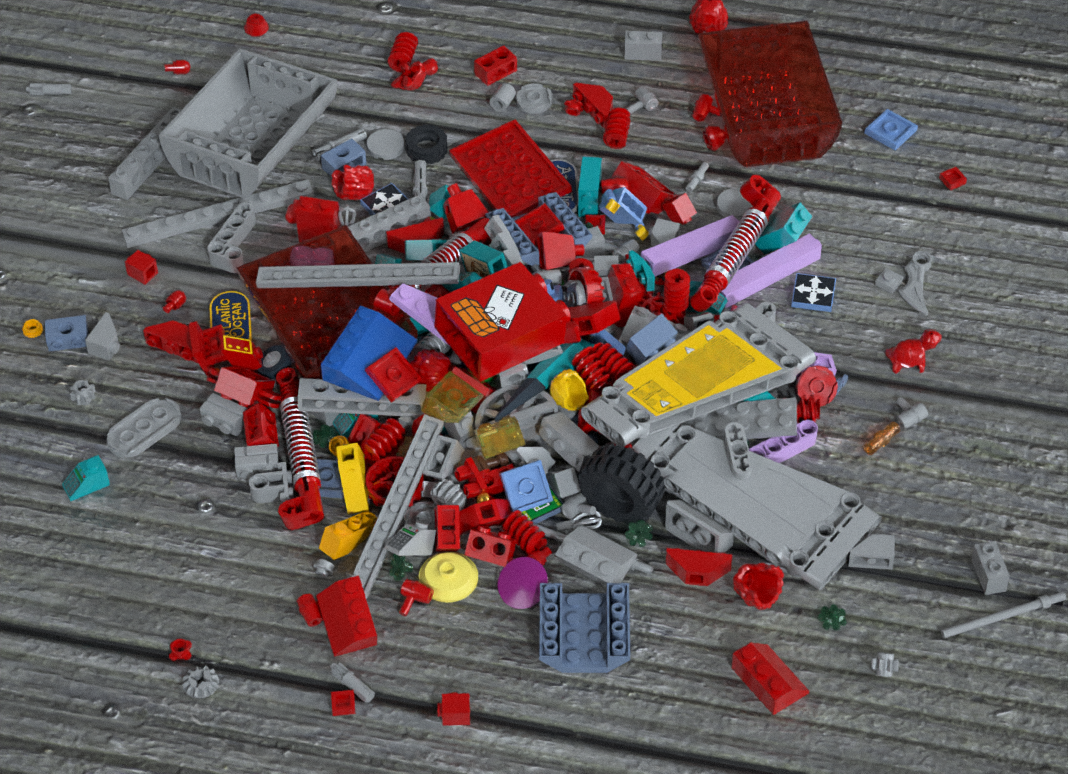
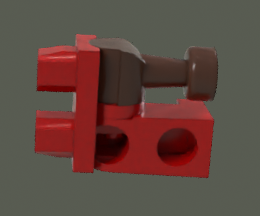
M500 451L495 454L494 458L486 460L482 456L466 458L464 465L455 469L454 475L457 481L467 479L469 482L463 486L466 498L478 497L482 493H488L490 496L505 491L499 473L513 469L514 466L509 464L507 454L504 451Z

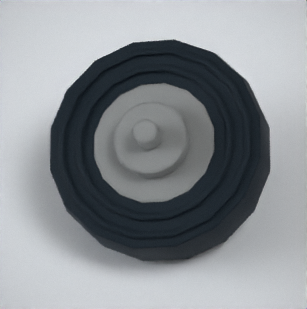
M282 345L269 347L263 352V358H261L262 367L257 370L262 376L272 380L276 379V375L280 370L290 368L292 355Z

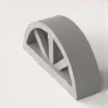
M521 385L507 386L495 391L480 405L475 418V427L477 432L478 429L495 424L498 437L482 443L479 442V444L483 445L541 424L542 418L558 412L555 400L543 390L526 401L519 412L515 409L510 412V415H506L498 422L493 420L486 423L489 417L495 419V416L498 414L495 410L505 405ZM533 403L539 404V405H536V406L531 407ZM509 421H513V422H511V423H509V424H506V425H503V426H500V427H499V425H501V424H504V423L509 422ZM513 426L514 430L500 434V430Z

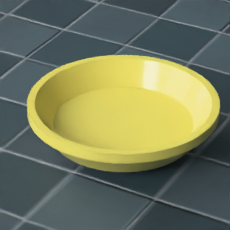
M443 552L430 557L423 563L418 578L420 583L434 590L433 600L446 603L456 602L466 598L474 591L478 583V570L474 562L467 556L456 552Z

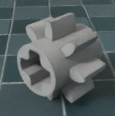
M79 380L73 386H70L71 401L76 400L77 405H88L92 399H95L94 392L96 391L94 384L89 385L88 380Z
M877 652V658L872 657L871 669H876L875 675L892 677L893 671L898 672L899 661L894 659V653Z

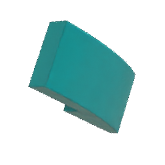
M633 250L629 251V259L626 260V264H631L636 278H639L640 283L644 284L647 292L654 291L655 276L650 266L639 254Z

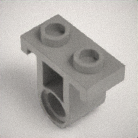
M286 462L277 463L278 471L259 473L250 478L249 487L251 498L254 502L269 503L281 501L282 504L294 498L293 487H289L288 484L292 483L291 470H287Z

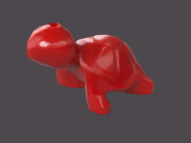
M430 58L423 63L416 61L411 66L405 62L399 63L398 68L403 69L404 72L391 83V86L408 91L418 89L424 82L426 75L431 76L437 72V61Z
M926 329L923 331L920 339H907L892 348L886 349L885 356L892 362L893 373L897 374L903 367L910 368L914 366L919 368V373H923L926 363L925 351L934 349L941 342L942 335L936 330Z

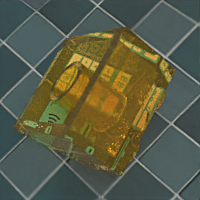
M449 371L425 396L421 411L428 416L444 421V423H459L484 395Z
M505 416L499 422L493 424L485 423L480 425L479 429L474 430L478 449L485 459L526 445L515 416Z

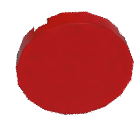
M810 366L803 370L797 378V395L799 398L804 399L805 404H807L809 398L812 399L814 405L816 400L820 399L821 407L830 403L837 394L838 384L835 375L826 367Z

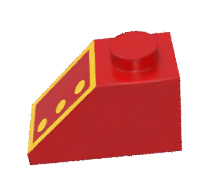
M226 335L220 336L221 352L233 367L241 366L250 371L262 367V350L259 346L256 347L252 340Z

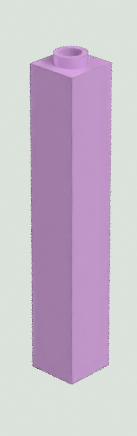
M733 215L641 251V257L650 266L654 276L660 275L722 248L739 221Z
M809 233L796 242L784 246L738 270L727 288L720 292L728 301L724 308L730 307L819 260L822 249L819 240Z

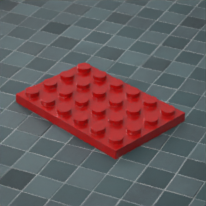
M516 119L449 150L450 156L493 210L504 208L511 218L536 209L538 207V197L554 192L562 197L572 192V186Z

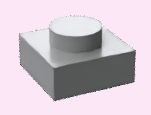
M885 268L876 279L875 286L893 293L902 283L903 276Z

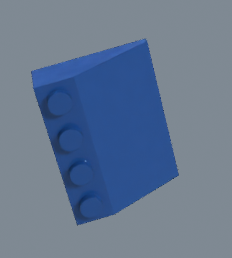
M360 306L322 362L323 381L379 401L384 393L365 372V369L396 347L407 358L417 343V339L381 313Z

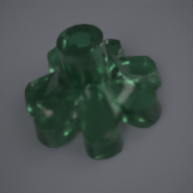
M321 425L320 430H314L313 442L315 445L320 443L321 448H326L330 440L338 436L339 433L336 432L334 427Z
M638 520L637 524L630 522L628 524L630 530L625 532V536L629 539L631 546H635L638 542L640 547H644L646 545L645 539L651 540L653 537L649 533L653 527L650 524L645 525L643 520Z
M393 554L394 559L390 563L393 568L389 570V575L394 576L395 581H401L405 576V572H412L413 564L405 562L406 556Z
M833 604L830 608L823 606L820 610L821 613L818 615V620L824 621L822 627L825 630L832 626L833 630L837 631L840 629V625L845 626L847 624V620L844 617L846 615L845 609H838L837 605Z

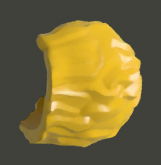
M571 369L563 370L551 381L549 394L556 404L562 408L568 409V411H577L583 408L585 402L588 401L589 396L586 392L585 382L576 371Z

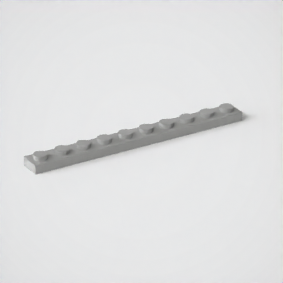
M307 179L255 193L246 199L240 197L122 229V234L127 248L226 222L237 206L243 202L252 203L255 213L292 204L295 199L299 200L300 196L314 198V191Z
M459 262L259 267L256 285L258 288L458 284L460 264Z
M424 414L353 572L352 577L358 575L360 577L366 600L388 553L385 545L396 535L423 474L435 441L443 429L444 421Z

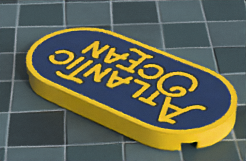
M226 291L215 296L210 303V328L222 324L226 336L252 340L249 299L237 291Z

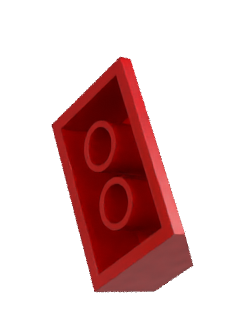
M624 161L620 162L611 178H626L628 180V190L647 207L646 213L648 214L651 212L659 214L664 211L662 204L676 195L643 168Z
M359 575L339 580L316 595L334 657L377 645V633Z
M750 642L733 653L732 670L772 715L777 714L809 694L806 686L768 644Z

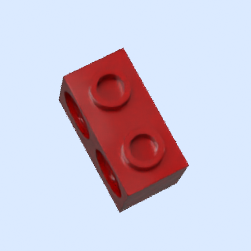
M503 45L474 60L475 75L489 86L517 71V57Z
M257 403L245 410L243 417L247 446L277 444V447H279L275 413L261 403Z
M437 505L434 508L435 551H458L460 549L459 505Z
M478 526V528L470 530L464 555L506 567L512 561L517 539L511 538L510 533L502 531L494 533L491 532L489 527ZM478 537H482L484 539V548L478 545ZM498 543L504 544L506 548L505 553H501L498 550Z

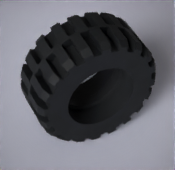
M608 444L597 448L579 474V488L589 505L592 504L596 511L619 523L639 524L648 520L665 492L663 476H661L659 469L654 467V463L651 460H647L642 453H637L630 447L625 448L624 445L618 444L614 446V444Z

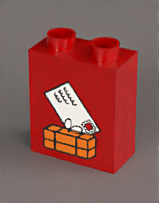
M521 261L436 299L435 304L436 330L479 382L563 344L565 341L566 324L571 320L567 305L562 300L555 301L547 292V286L542 276L538 273L531 274Z

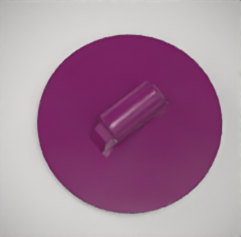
M520 557L510 561L499 575L498 591L500 597L507 605L516 609H527L536 605L540 601V583H548L546 570L541 563L533 558Z

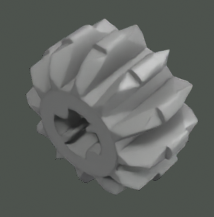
M447 479L436 483L430 491L431 499L435 501L436 505H459V511H461L467 503L466 495L458 485Z

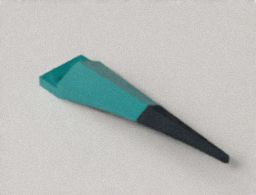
M583 339L578 343L561 344L560 347L563 353L539 362L495 416V422H498L520 405L549 388L553 378L563 370L571 369L576 371L577 366H573L571 363L574 356L589 346L593 347L594 344Z

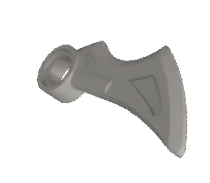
M917 251L905 267L909 278L908 283L898 293L914 309L924 315H928L923 297L924 272L931 268L932 256L926 251ZM924 259L927 262L925 264H920L917 262V260Z

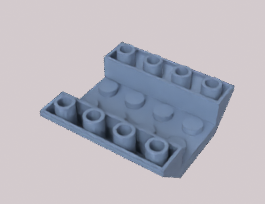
M556 192L538 197V207L546 203L563 223L565 229L559 232V234L572 235L574 245L583 244L585 247L592 239V234ZM504 208L486 213L488 219L499 215L514 240L522 261L531 266L535 264L539 266L537 246H534L515 223V220L526 214L511 218Z
M540 583L539 660L562 673H608L630 661L629 583H607V593H562V583Z

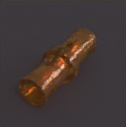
M892 421L883 430H878L874 437L863 445L864 451L869 455H873L882 446H887L890 440L900 433V426Z

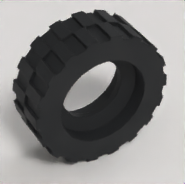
M425 124L416 126V128H412L407 133L405 139L406 153L412 161L423 160L426 162V165L434 164L443 159L445 154H447V135L440 127ZM422 141H433L436 143L431 148H420L417 146Z

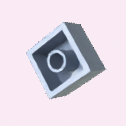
M660 314L629 339L625 350L639 366L675 343L678 332L664 315Z

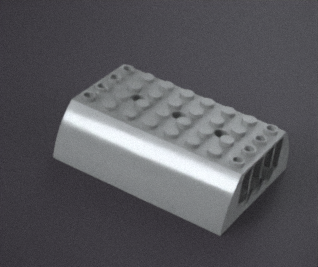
M239 49L159 134L160 144L168 161L181 177L246 199L332 103L337 91V79Z

